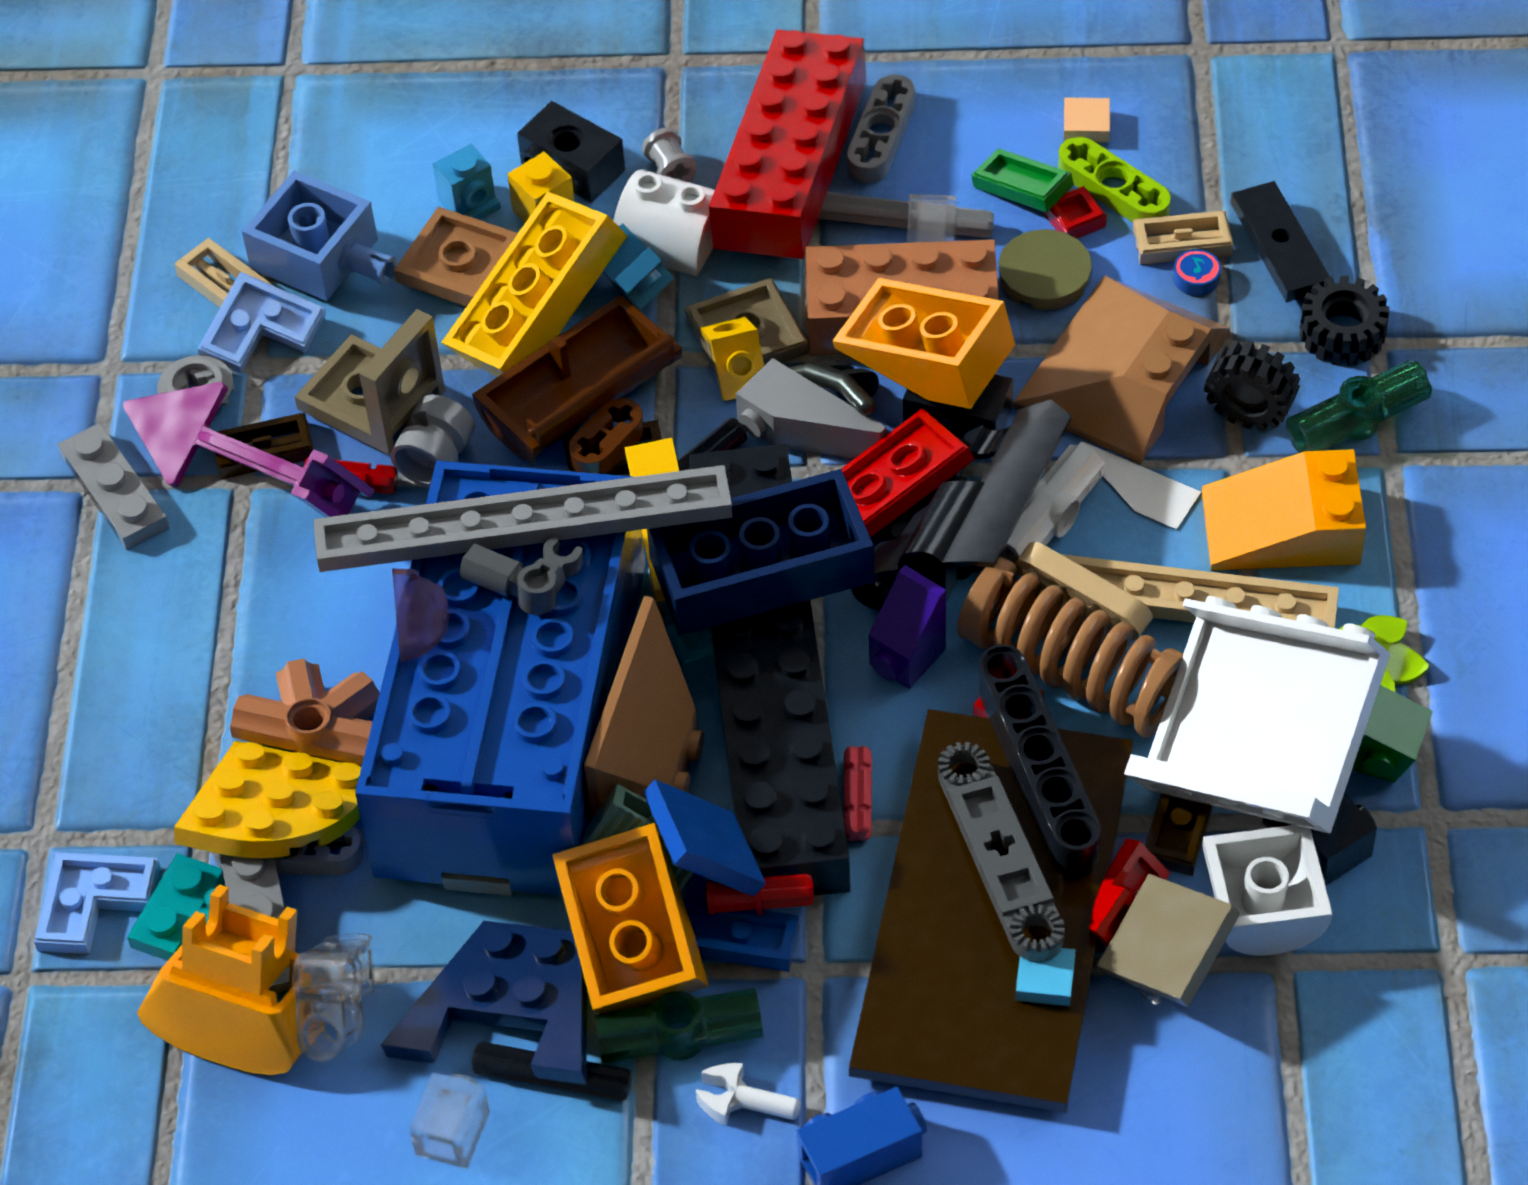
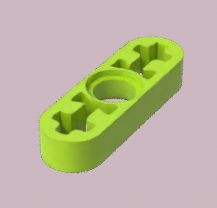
M1073 137L1061 144L1058 155V168L1071 172L1075 186L1078 188L1085 186L1092 197L1132 223L1133 219L1170 215V192L1154 179L1091 139ZM1109 177H1118L1123 179L1126 184L1118 188H1111L1105 186L1102 181Z

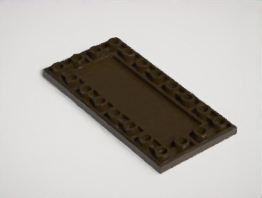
M928 709L850 1059L849 1077L1067 1113L1098 938L1089 930L1090 919L1100 886L1112 864L1127 775L1124 773L1132 753L1133 740L1057 729L1097 816L1101 829L1097 867L1091 874L1085 877L1070 878L1057 872L1052 865L989 718ZM960 742L961 745H965V742H969L970 746L975 744L980 746V750L984 749L986 755L989 756L995 774L1002 783L1050 889L1061 919H1063L1065 932L1062 948L1076 949L1070 1006L1016 1001L1020 956L1015 953L1010 945L938 780V759L940 753L943 750L946 751L950 745L954 747L955 743ZM1035 758L1032 760L1043 761L1045 759ZM959 763L951 768L952 774L957 773V777H960V774L963 775V778H966V775L969 774L972 777V773H977V768L969 763ZM1050 800V802L1054 803L1064 802L1061 800ZM1069 842V843H1068V844L1074 845V846L1083 845V843H1080V842ZM1000 843L991 845V850H997L1000 856L1009 853V849H1003ZM1031 926L1022 932V934H1025V939L1029 937L1030 942L1037 940V943H1040L1042 939L1045 942L1046 938H1050L1051 934L1047 928L1042 926Z

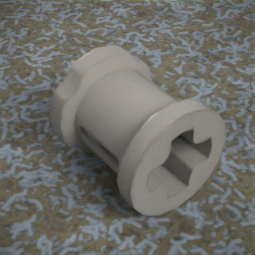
M672 128L655 130L644 140L642 153L646 159L655 164L658 169L657 174L689 182L697 171L695 160L691 155L683 151L681 148V137Z

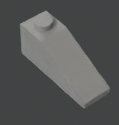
M773 358L736 393L739 423L746 427L747 434L755 438L760 437L771 445L787 443V449L855 459L886 436V426L869 416L861 415L853 406Z

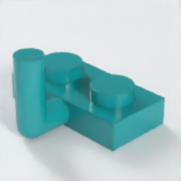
M176 853L127 936L130 948L168 961L182 945L183 925L195 911L206 914L207 923L210 894L219 884L224 885L225 883L222 868Z

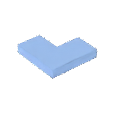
M240 272L201 341L198 353L199 355L214 357L225 363L229 369L241 374L262 335L302 353H306L326 316L325 308Z
M55 852L34 940L37 951L90 955L100 909L142 912L158 884L161 871L159 859L153 857Z

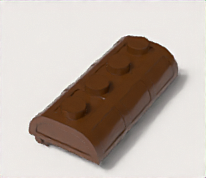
M620 294L474 392L472 397L475 407L488 429L516 456L530 462L545 449L587 423L604 404L610 400L625 397L640 384L679 360L682 356V347L675 342L670 334L667 335Z

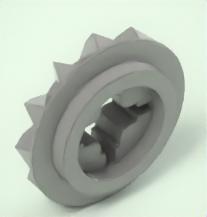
M204 355L189 356L172 363L161 374L157 384V393L161 394L189 388L188 381L190 380L194 385L197 384V386L222 382L228 387V391L220 406H228L229 395L235 391L233 376L228 366L214 357Z

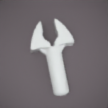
M726 1063L702 1071L703 1084L716 1087L722 1086L728 1090L721 1095H714L710 1092L696 1089V1099L699 1106L720 1124L726 1126L730 1113L740 1108L790 1120H795L800 1113L801 1103L799 1099L746 1086L742 1080L744 1076L742 1063Z

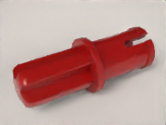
M808 874L763 877L766 884L755 896L747 895L713 880L706 881L709 915H714L715 913L756 910L757 915H763L764 909L810 906L814 902L812 877Z

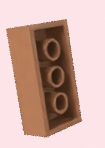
M995 239L806 247L809 356L844 354L834 348L832 340L878 278L999 300Z

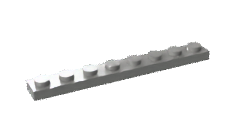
M725 465L318 518L313 519L318 568L319 572L467 553L474 543L492 550L544 543L553 536L559 538L560 541L733 518L726 469Z

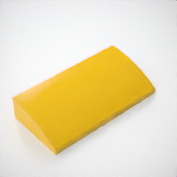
M547 192L441 343L496 377L500 376L560 334L627 238V235L608 215Z

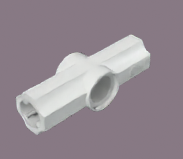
M1083 442L1078 445L1070 444L1046 475L1040 479L1000 557L1015 563L1030 542H1038L1046 546L1054 535L1061 538L1070 530L1078 516L1081 502L1105 473L1106 462L1100 458L1096 449Z

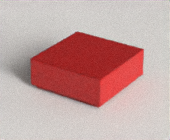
M1085 186L1067 192L1047 213L1043 211L1056 231L1065 232L1076 239L1106 227L1107 215Z

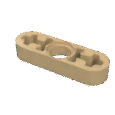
M1030 542L1015 562L1017 572L1021 577L1026 573H1034L1039 576L1041 591L1050 585L1060 587L1064 595L1063 604L1075 597L1084 600L1087 608L1086 617L1095 610L1107 612L1110 620L1109 630L1121 622L1131 625L1133 630L1132 640H1137L1153 619L1152 612L1141 600L1041 543Z

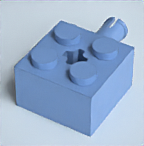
M294 170L242 230L247 258L252 270L325 301L329 300L353 271L386 285L389 283V278H393L394 269L397 266L395 257L371 249L378 240L370 201Z

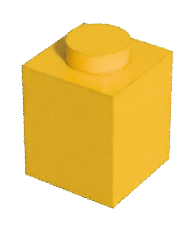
M545 152L507 173L512 211L524 223L529 219L547 192L575 202L572 177Z

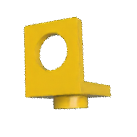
M746 317L700 328L701 335L711 345L720 394L724 401L736 399V393L765 366L758 330Z

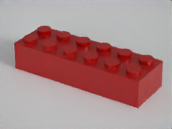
M776 29L709 204L713 249L804 259L806 247L809 246L867 81L864 38Z

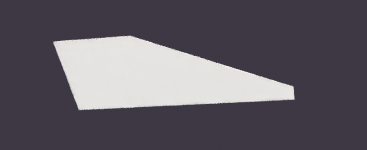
M1081 441L1096 449L1100 458L1106 462L1103 477L1135 512L1177 530L1201 491Z

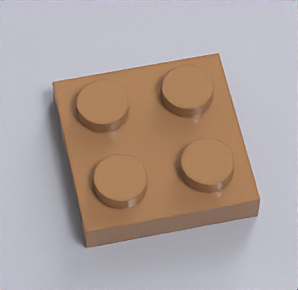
M438 206L394 269L396 283L467 307L518 233Z

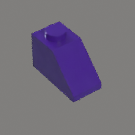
M906 565L898 572L868 635L869 665L881 677L887 680H895L910 689L946 650V589Z

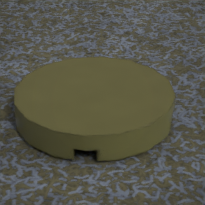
M1049 229L1034 230L1013 238L1002 249L998 262V276L1001 288L1013 301L1019 304L1021 300L1031 303L1032 308L1038 310L1060 309L1078 301L1084 294V289L1088 286V283L1090 284L1092 277V262L1089 251L1085 246L1069 234Z

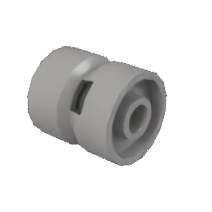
M440 395L422 397L409 418L407 427L403 429L390 453L392 464L407 479L430 487L436 460L457 462L459 459L458 453H462L475 429L474 419L462 405L450 398Z

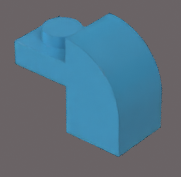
M622 223L619 228L627 235V238L602 273L628 300L641 310L675 277L662 265V260L650 247L646 248Z

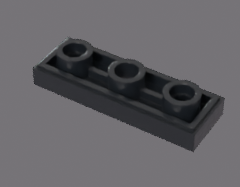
M1272 181L1233 192L1231 194V206L1285 302L1304 298L1307 292L1311 293L1312 286L1317 282L1324 287V280L1330 278L1276 182Z

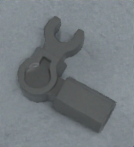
M553 536L544 544L543 559L539 558L533 565L523 568L522 563L474 543L462 559L460 576L466 581L504 597L510 598L511 595L518 597V605L527 614L543 615L555 608L557 594L564 586L566 577L577 574L582 568L583 548L577 546L570 555L558 556L559 538Z

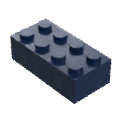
M842 469L731 498L733 518L647 529L650 560L678 636L874 583V546Z

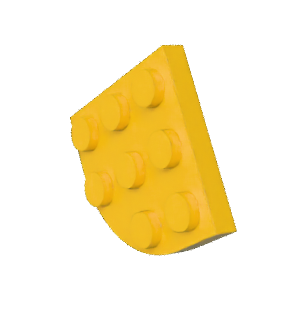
M234 741L174 826V843L218 854L244 858L290 856V848L302 847L315 840H318L320 847L348 832L360 819L355 792L361 767L354 763H341L312 757L302 752L293 753L264 747L254 742Z

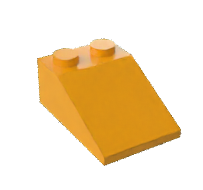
M882 278L877 279L832 340L835 349L929 401L968 409L973 407L1016 345L1004 301Z
M1354 449L1304 451L1202 486L1201 493L1211 571L1361 564L1366 523Z
M656 823L552 854L590 1002L594 1011L609 1018L709 987L697 940Z

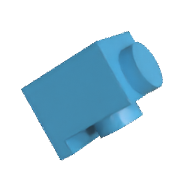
M473 144L432 163L438 201L445 209L478 220L501 209L500 201L495 197L491 165Z

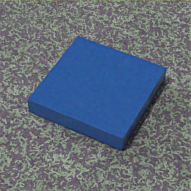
M656 779L653 780L644 791V797L674 865L747 895L755 896L766 882L734 813Z

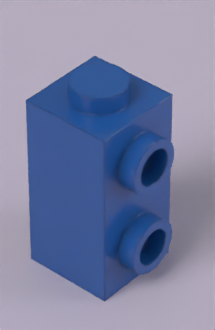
M897 1086L883 1093L874 1091L860 1097L853 1106L834 1114L823 1113L811 1118L802 1128L796 1130L798 1157L813 1185H860L921 1158L922 1134L927 1133V1126L919 1107L915 1102L907 1104Z

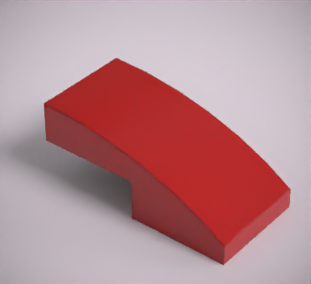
M1129 838L1125 840L1105 875L1094 903L1089 930L1106 947L1109 945L1148 874L1165 880L1170 874L1162 863L1137 840Z

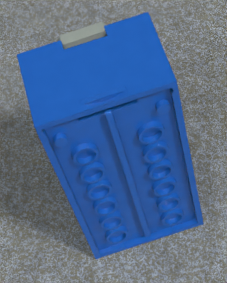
M436 460L426 504L630 478L633 476ZM642 530L560 540L558 556H568L579 546L583 548V564L577 574L566 577L564 586L557 594L555 608L543 615H531L524 612L518 605V597L511 595L510 598H507L462 579L460 576V566L466 553L412 560L355 792L374 878L443 884L444 890L512 896L514 891L563 895L552 854L581 846L584 832L591 822L584 764L635 621L645 569ZM546 542L492 549V551L522 563L523 568L533 565L539 558L543 559V547Z

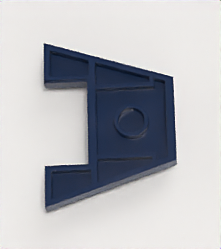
M483 921L381 1043L386 1057L434 1063L452 1019L543 1031V1034L531 1062L534 1075L542 1079L586 1084L587 986L573 932Z

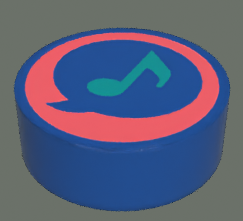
M1194 249L1186 251L1176 258L1173 281L1179 290L1189 295L1201 296L1211 293L1218 287L1221 264L1215 255L1205 250Z

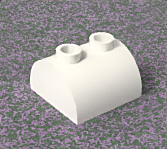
M640 169L626 183L613 221L618 226L623 223L646 248L650 247L662 260V265L665 268L697 277L713 249L709 204L715 190Z
M1289 825L1203 837L1202 846L1214 897L1232 904L1241 913L1226 939V943L1230 948L1248 955L1281 954L1296 950L1313 942L1328 929L1333 914L1311 829Z

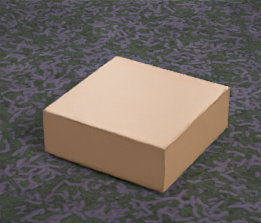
M1064 98V141L1073 137H1085L1094 142H1109L1110 98Z

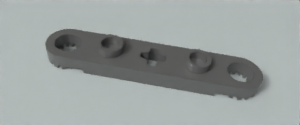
M959 742L955 743L954 747L948 746L946 751L943 750L940 753L938 759V780L1010 945L1016 954L1026 960L1035 962L1049 960L1055 957L1063 947L1064 922L1057 911L1050 889L1002 783L995 774L989 756L986 755L984 749L980 750V746L977 744L970 746L969 742H965V745H961ZM959 763H969L977 768V773H972V777H970V774L966 775V778H963L961 774L960 777H957V773L952 774L951 768ZM1000 843L1003 849H1009V853L1000 856L997 850H991V845ZM1031 926H1042L1047 928L1051 934L1050 938L1047 937L1045 942L1042 939L1040 943H1037V940L1030 942L1029 937L1025 939V934H1022V932Z

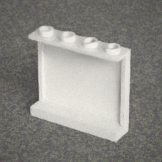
M1208 596L1205 602L1185 599L1182 606L1195 615L1196 619L1149 756L1146 758L1131 754L1124 774L1150 791L1331 834L1391 653L1374 640V632L1358 625L1345 624L1343 630L1330 628L1326 622L1309 615L1299 614L1295 621L1282 618V615L1277 611L1263 606L1253 605L1250 611L1236 609L1237 606L1218 597Z

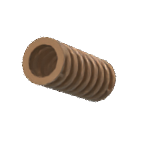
M1003 557L998 559L994 568L986 566L972 585L960 611L957 623V633L960 638L970 640L983 650L1001 644L1013 646L1025 656L1032 674H1040L1046 685L1054 688L1063 686L1068 697L1078 701L1087 699L1090 708L1096 712L1106 713L1110 711L1113 720L1119 725L1129 726L1134 724L1138 735L1143 738H1148L1157 732L1183 658V653L1174 648H1167L1161 653L1156 650V641L1150 635L1139 637L1128 651L1133 636L1131 625L1125 622L1118 623L1106 636L1110 623L1107 612L1095 610L1084 621L1087 608L1085 601L1081 598H1072L1062 607L1064 598L1062 589L1056 585H1050L1039 595L1041 582L1036 574L1026 573L1016 581L1017 567L1015 563ZM999 614L996 627L993 631H991L992 628L989 626L992 624V622ZM1022 626L1018 641L1012 644V636ZM1046 636L1042 652L1035 657V648ZM1070 647L1065 665L1058 669V660ZM1095 656L1089 676L1081 681V672ZM1150 663H1152L1153 665L1143 682L1138 699L1128 706V696L1137 687ZM1120 665L1112 689L1104 694L1105 684ZM1164 696L1161 706L1154 715H1151V709Z

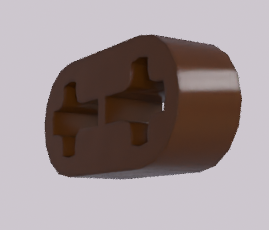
M627 398L610 400L572 437L569 442V456L574 472L606 474L626 454L624 447L634 446L640 440L644 433L643 413L635 401ZM614 421L618 422L615 427H613ZM598 449H600L599 455L595 454ZM584 452L588 454L586 457L583 456Z

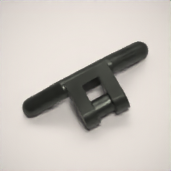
M842 361L806 363L788 367L816 385L840 392L861 415L870 416L875 412L876 403L872 397L877 392L879 386V379L875 372L863 368L855 369L851 364Z

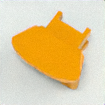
M219 884L210 894L207 923L206 914L195 911L183 925L182 945L159 971L137 1012L141 1023L155 1036L178 1049L200 1058L249 1073L265 1075L287 1073L318 1034L323 1016L321 990L312 974L303 971L307 966L305 956L295 953L297 910L287 907L277 919L228 903L229 887ZM288 966L290 967L289 992L280 1002H277L275 992L268 989Z

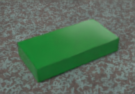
M1000 148L971 175L974 188L1046 213L1074 185L1071 172Z

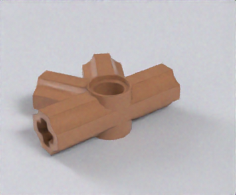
M305 658L288 661L282 670L276 672L281 701L249 694L239 695L233 707L230 724L232 738L291 750L293 753L302 752L312 757L349 762L362 766L372 726V721L367 719L375 714L380 694L374 681L363 671L360 673L354 672L325 693L319 664L307 662Z

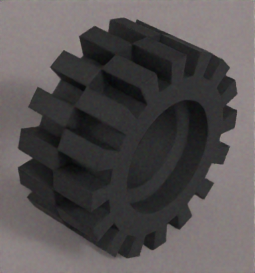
M1340 276V283L1335 284L1333 277L1326 278L1324 280V287L1317 282L1312 286L1311 293L1307 292L1304 297L1300 321L1301 341H1306L1305 348L1309 353L1317 349L1316 358L1324 361L1328 355L1332 357L1331 364L1340 366V358L1347 359L1348 366L1356 365L1358 356H1360L1363 362L1370 360L1372 352L1377 355L1382 348V343L1385 342L1389 319V306H1386L1387 299L1384 294L1378 296L1379 288L1374 284L1365 289V280L1358 277L1355 284L1348 283L1349 276ZM1336 315H1346L1359 320L1361 324L1340 326L1332 323L1327 318Z
M1239 341L1233 342L1230 347L1225 346L1221 350L1204 385V392L1208 393L1206 399L1209 404L1217 403L1214 410L1219 415L1225 412L1228 413L1227 421L1233 424L1238 419L1243 421L1242 427L1251 429L1253 423L1256 424L1258 430H1266L1268 425L1273 429L1285 420L1300 388V385H1298L1300 381L1299 374L1293 373L1294 365L1291 362L1283 364L1284 355L1278 351L1274 356L1269 354L1270 347L1264 344L1261 345L1260 349H1255L1254 342L1246 341L1243 347Z

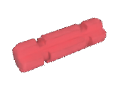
M850 746L844 751L843 819L846 838L851 842L856 840L864 842L872 836V752L866 746Z

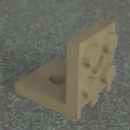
M416 309L382 348L351 334L295 395L297 409L390 455L394 447V434L402 425L407 427L409 418L419 400L431 393L442 396L445 392L433 316ZM354 388H362L363 395H355L351 391Z

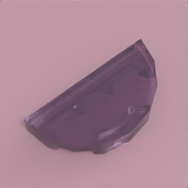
M392 568L399 654L401 662L423 656L439 644L448 630L450 612L444 590L439 584H434L431 580L420 577L418 571L414 569Z

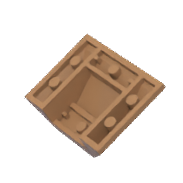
M1104 275L1013 401V408L1019 410L1040 402L1052 400L1071 415V422L1066 429L1067 432L1141 464L1164 431L1166 405L1196 361L1207 366L1210 364L1230 335V328Z
M643 597L584 764L591 820L617 783L644 799V791L654 779L688 793L690 773H687L690 762H698L703 750L704 731L698 730L696 708L653 597Z

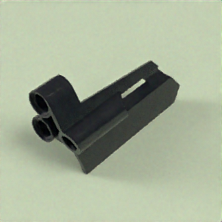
M1047 400L1019 409L1008 428L991 430L983 424L966 432L961 442L969 448L975 459L980 460L993 457L981 481H958L964 470L963 468L925 496L900 538L873 545L874 583L851 589L854 597L863 605L880 610L898 572L906 565L946 589L947 602L958 579V567L988 566L994 568L1071 422V415L1054 401Z

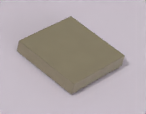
M772 278L685 307L686 319L715 373L716 369L711 345L701 335L700 328L741 317H746L758 330L764 365L772 358L783 363L809 354L808 342Z
M1148 874L1098 962L1097 967L1106 975L1189 1007L1241 913L1232 904Z

